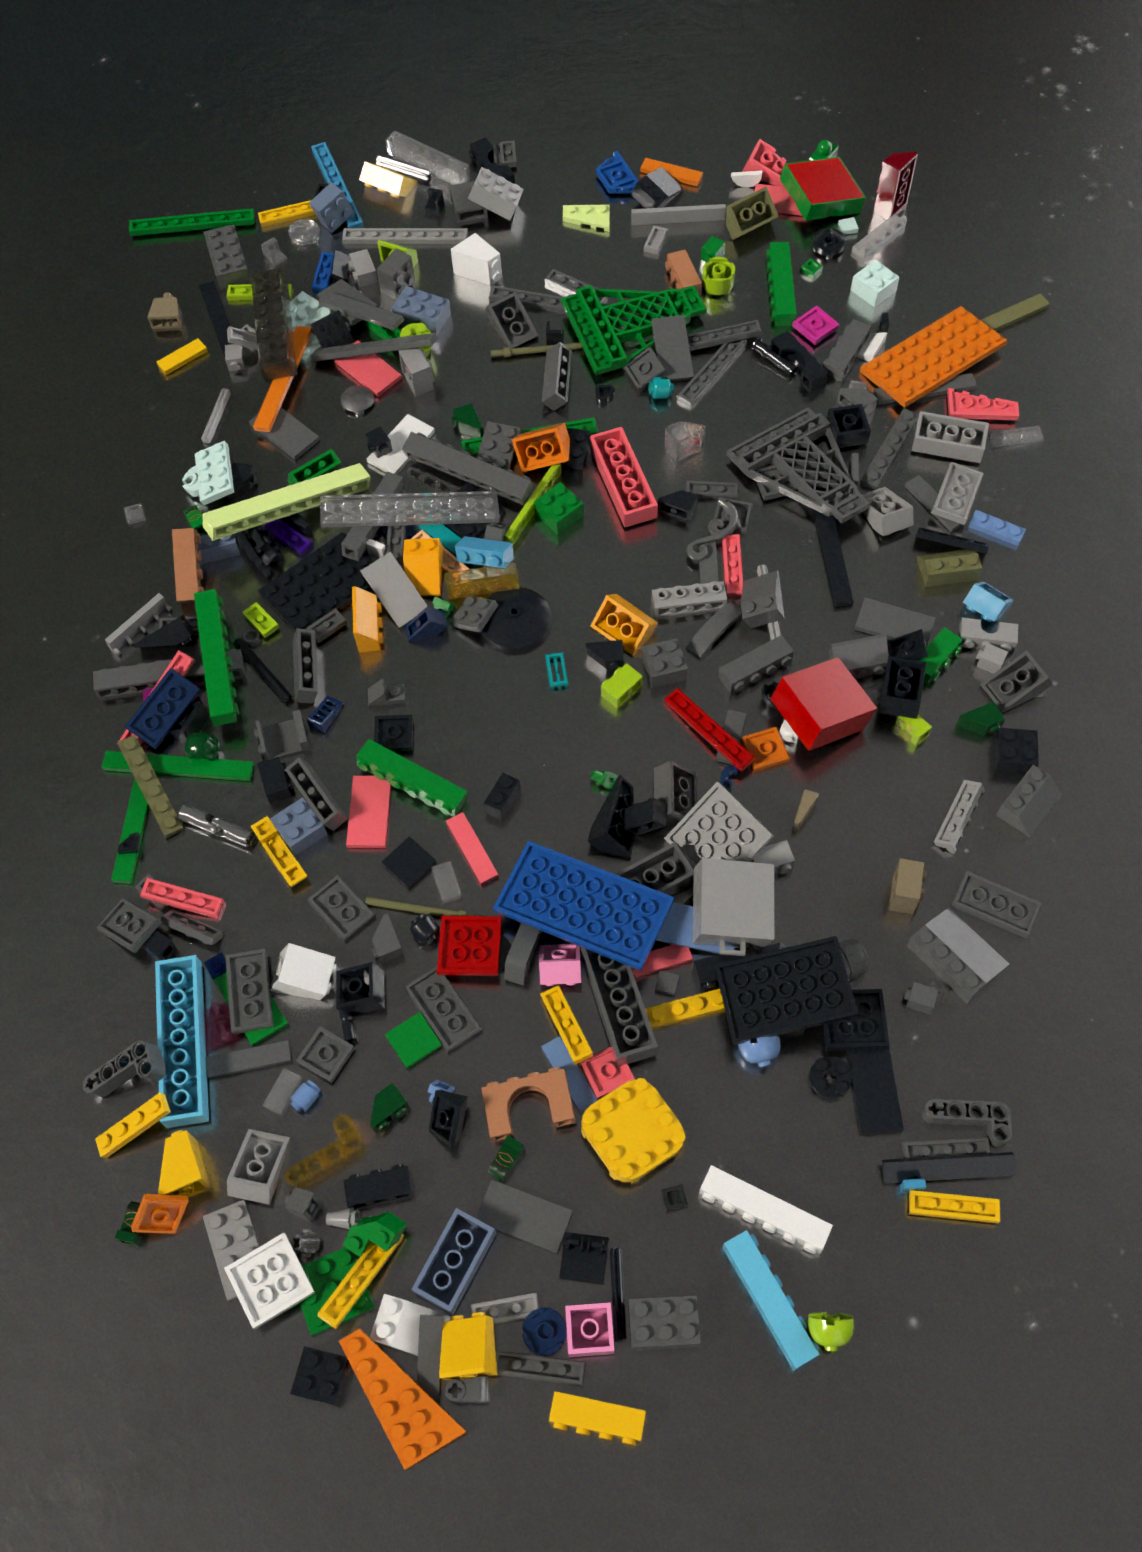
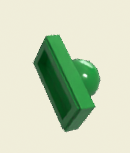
M822 140L818 143L817 150L809 157V160L831 158L838 150L839 145L829 140Z

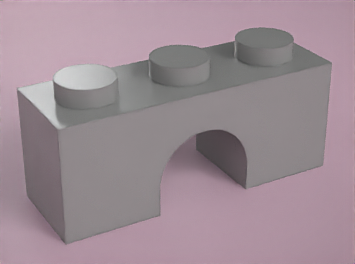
M962 618L958 628V636L963 639L961 646L965 648H981L984 650L988 643L1006 650L1008 653H1013L1018 643V624L999 622L995 633H987L981 628V620Z

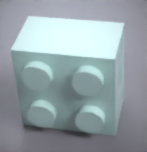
M874 260L853 276L851 291L875 308L897 291L899 276L877 260Z

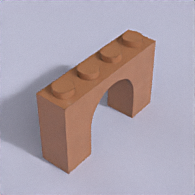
M554 1067L542 1074L533 1072L528 1074V1077L520 1079L519 1077H512L503 1083L491 1082L486 1087L481 1088L489 1134L493 1142L505 1140L507 1135L514 1138L510 1116L511 1106L520 1094L527 1091H537L548 1098L552 1120L556 1128L577 1123L567 1074L564 1068Z

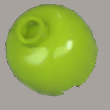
M827 1312L811 1313L808 1316L809 1334L817 1344L824 1346V1350L838 1351V1347L846 1345L853 1336V1316L842 1313H835V1315H827Z

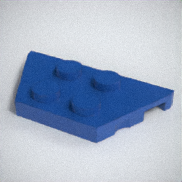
M617 150L613 152V156L610 159L607 158L603 164L596 168V175L608 193H632L638 182V179Z

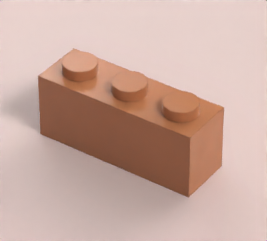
M686 250L667 254L665 267L670 272L671 280L675 282L676 289L694 285L698 294L701 295L702 282Z

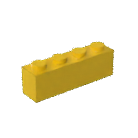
M554 1391L549 1422L554 1423L553 1428L567 1431L568 1426L576 1428V1433L589 1436L591 1431L599 1433V1438L612 1441L614 1436L622 1438V1443L635 1446L636 1441L641 1442L646 1411Z

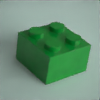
M561 482L534 501L535 514L557 535L584 516L583 502Z

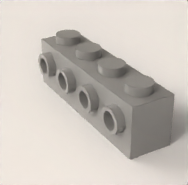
M713 581L705 584L696 583L688 586L658 588L652 590L651 601L654 617L659 618L717 611L727 604L724 581Z

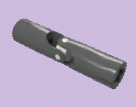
M184 804L179 811V820L246 848L254 840L255 833L188 804Z

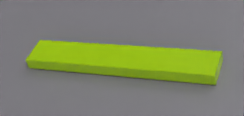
M561 463L551 465L504 535L505 542H510L512 546L535 514L534 501L549 491L561 475Z

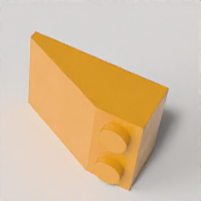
M439 538L404 540V572L421 597L441 596L444 548Z

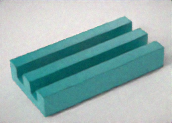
M564 653L545 655L550 689H554V687L561 688V686L569 687ZM559 657L564 681H560L557 658ZM552 658L557 682H553L550 659Z

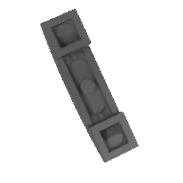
M734 601L723 606L701 627L686 649L701 659L712 648V644L733 623L736 624L742 618L741 606Z

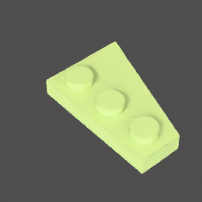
M563 205V221L576 225H591V228L594 229L600 227L604 228V231L610 232V205Z

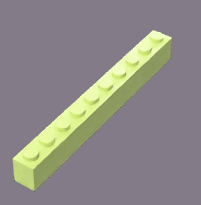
M358 463L203 513V528L214 541L368 490L371 476Z

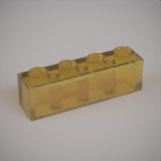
M510 563L505 569L483 567L445 573L449 599L520 589L516 563Z

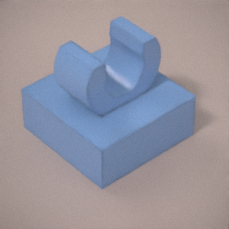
M435 1080L430 1084L427 1091L431 1093L429 1102L432 1103L434 1101L435 1090L454 1093L455 1087Z

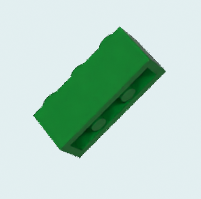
M331 448L288 473L287 482L289 485H293L340 470L341 461Z
M945 627L927 646L928 656L921 660H916L926 662L924 684L926 685L932 680L935 681L941 673L940 670L942 668L946 669L951 662V658L953 656L956 657L962 650L960 646L963 639Z

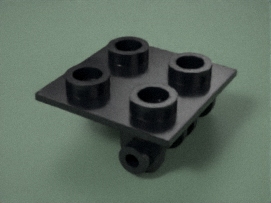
M339 310L310 324L312 327L311 332L313 335H316L321 348L342 346L353 341Z
M565 1232L559 1278L604 1283L609 1237Z

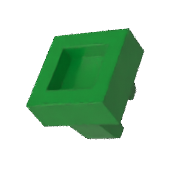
M434 597L432 602L435 609H442L446 618L456 607V604L439 597Z

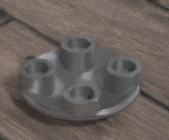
M361 385L349 387L341 395L342 406L357 415L362 414L375 400L373 392L368 387Z

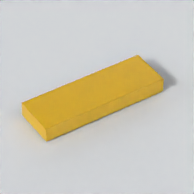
M197 338L158 360L157 365L165 375H168L205 354L208 350Z

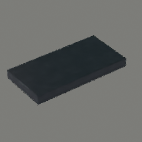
M890 1048L883 1050H847L860 1135L903 1132L904 1127Z

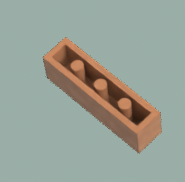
M194 528L172 529L176 601L179 603H195L194 593L204 591L200 583V579H203V571L199 568V562L202 561L201 551H198V544L201 543L200 534Z

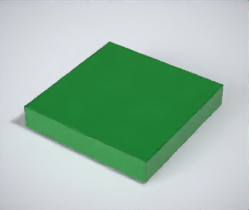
M421 1012L385 1034L406 1069L411 1068L442 1047V1044Z

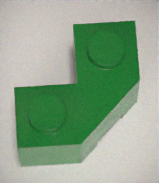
M385 1212L372 1217H363L350 1227L342 1245L359 1257H361L371 1242L387 1252L399 1242L407 1223L391 1212Z

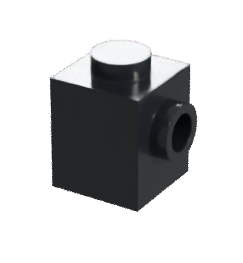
M381 426L366 433L367 447L377 458L393 451L391 440Z

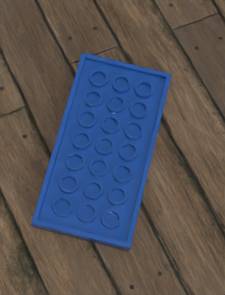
M528 841L493 910L496 913L642 971L675 900L670 895Z

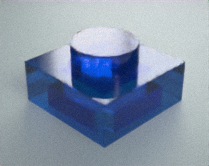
M222 952L204 962L212 979L226 972V959Z

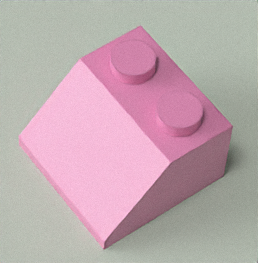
M575 944L539 945L540 985L555 986L556 984L575 985L581 983L580 946Z

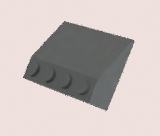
M950 907L919 929L907 944V947L966 1004L1009 966V963Z

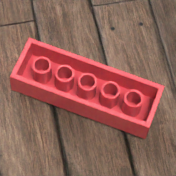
M618 427L589 436L590 451L624 528L657 518L658 504L623 428Z

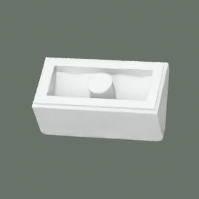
M871 333L858 353L857 358L868 362L874 359L885 343L887 333Z

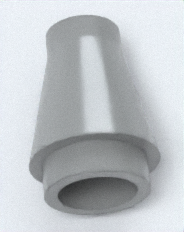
M353 1207L327 1212L326 1224L328 1226L350 1229L351 1226L360 1220L359 1210H354Z

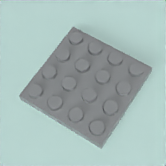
M717 781L664 839L669 844L676 842L689 864L695 868L702 858L750 862L774 835Z

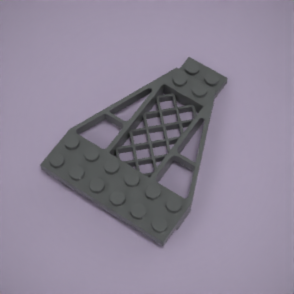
M809 407L727 450V456L747 477L830 517L833 515L841 524L865 511L870 506V503L859 493L857 486L851 480L830 428L831 423L821 413L815 414ZM826 435L832 449L823 453L812 441ZM792 455L793 459L785 458V456ZM795 456L806 457V459H795ZM835 456L840 469L829 458ZM813 458L816 462L807 461V459ZM772 464L784 476L772 480L756 471ZM794 465L804 466V469H796ZM806 467H812L817 469L816 471L806 470ZM825 469L828 473L818 472V470ZM805 476L815 477V480L805 479ZM817 478H824L828 480L827 482L817 481ZM830 479L836 480L839 484L829 483ZM791 482L802 494L782 484ZM816 487L826 488V492L818 491Z

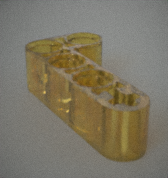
M338 1115L333 1121L334 1130L339 1137L338 1140L286 1170L285 1181L292 1189L295 1187L303 1189L363 1153L365 1150L364 1141L348 1115ZM342 1123H349V1127L346 1130H339ZM352 1141H359V1144L356 1148H349V1144ZM333 1152H340L337 1159L330 1160V1155ZM319 1162L320 1168L317 1171H311V1166ZM304 1169L309 1174L308 1176L305 1175V1172L303 1171ZM297 1174L299 1180L295 1182L294 1175Z

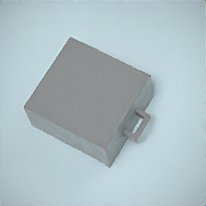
M702 858L694 868L692 944L719 946L720 954L745 956L746 948L749 947L761 950V947L768 946L774 941V864ZM725 947L740 948V951L725 950Z

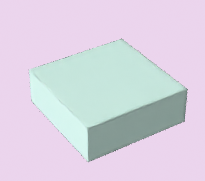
M854 217L839 220L838 225L843 235L858 233L859 228Z

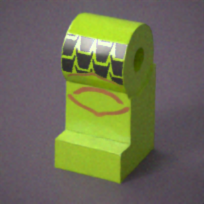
M919 715L917 719L897 717V726L900 729L906 730L912 736L911 742L915 746L930 735L932 726Z

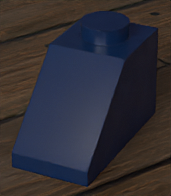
M427 606L405 627L408 640L412 642L437 636L448 625L444 611Z

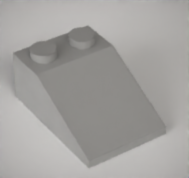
M883 487L862 494L870 503L869 508L863 511V514L872 528L880 535L888 536L893 532L905 530L907 527L914 525L913 506L888 488Z
M248 1129L227 1178L228 1196L270 1205L278 1184L290 1137Z

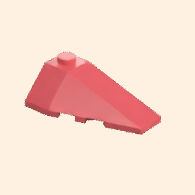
M759 139L742 172L762 171L760 181L784 187L780 181V176L787 160L784 157L780 158L775 153V148Z

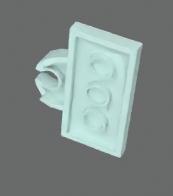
M222 441L195 453L196 466L185 473L182 479L184 483L183 488L192 497L199 496L203 506L234 493L228 444Z

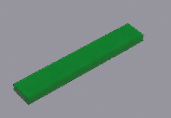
M135 778L120 843L128 838L130 834L138 832L140 835V851L149 805ZM117 852L111 878L113 883H133L139 853L119 854Z

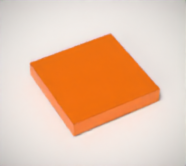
M777 727L741 737L743 747L755 757V761L751 764L754 772L790 761L789 754Z
M144 1194L131 1226L132 1232L175 1234L188 1205V1196Z

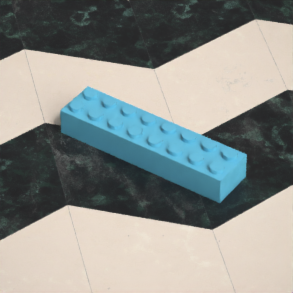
M196 955L155 961L157 1044L166 1067L164 1077L159 1080V1093L165 1094L171 1113L160 1120V1123L166 1128L209 1122L202 963Z

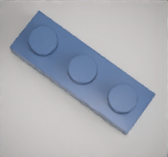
M975 510L968 525L970 528L1019 546L1026 531L1022 527Z

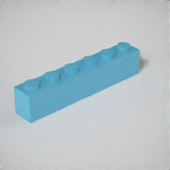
M746 1230L725 1242L723 1249L791 1368L795 1371L818 1357V1350L820 1348L805 1331L807 1325L801 1316L797 1317L793 1310L795 1305L790 1296H785L781 1290V1287H783L781 1280L770 1271L769 1267L771 1264L765 1254H760L757 1248L759 1246L757 1239L753 1234L749 1235Z

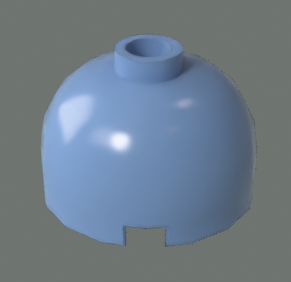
M779 1035L760 1037L755 1041L738 1044L741 1055L746 1061L758 1063V1066L762 1067L770 1065V1060L776 1058L779 1054L780 1039Z

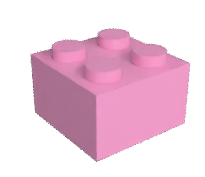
M611 1302L565 1306L569 1357L614 1354Z

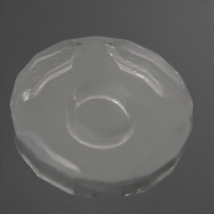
M298 220L290 226L289 237L296 245L306 246L308 243L313 244L320 237V228L313 220Z

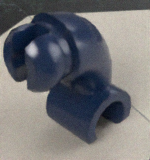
M734 765L726 766L721 773V784L723 786L728 785L730 791L732 789V781L728 778L738 774V769Z

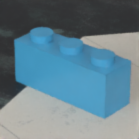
M464 536L455 545L457 562L505 569L514 559L513 546L510 542Z

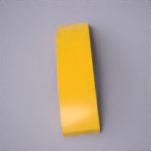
M268 816L251 825L260 843L290 887L308 877L278 834Z

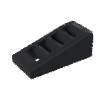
M298 513L280 518L293 529L309 537L313 535L310 524Z

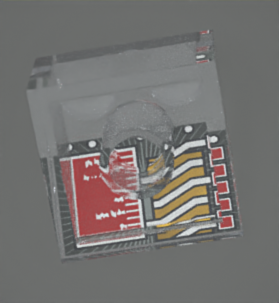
M683 421L669 425L665 428L664 451L677 464L704 450L706 427L702 424Z

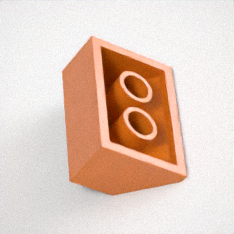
M565 422L519 434L511 439L522 473L569 461L570 438Z

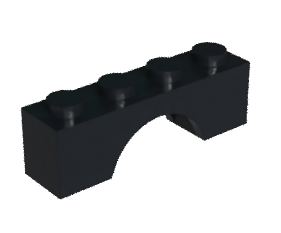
M486 137L470 144L469 156L472 161L476 162L479 170L481 167L489 169L492 173L502 176L515 184V174L508 165H496L491 162L494 159L493 146Z
M788 330L771 340V346H773L776 353L786 360L798 363L803 368L800 383L810 393L826 384L828 376L826 368L822 367L817 359Z

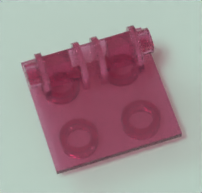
M214 1001L210 1004V1009L204 1011L206 1052L239 1039L238 1034L231 1033L230 1011L226 1002L219 1004L218 1001Z

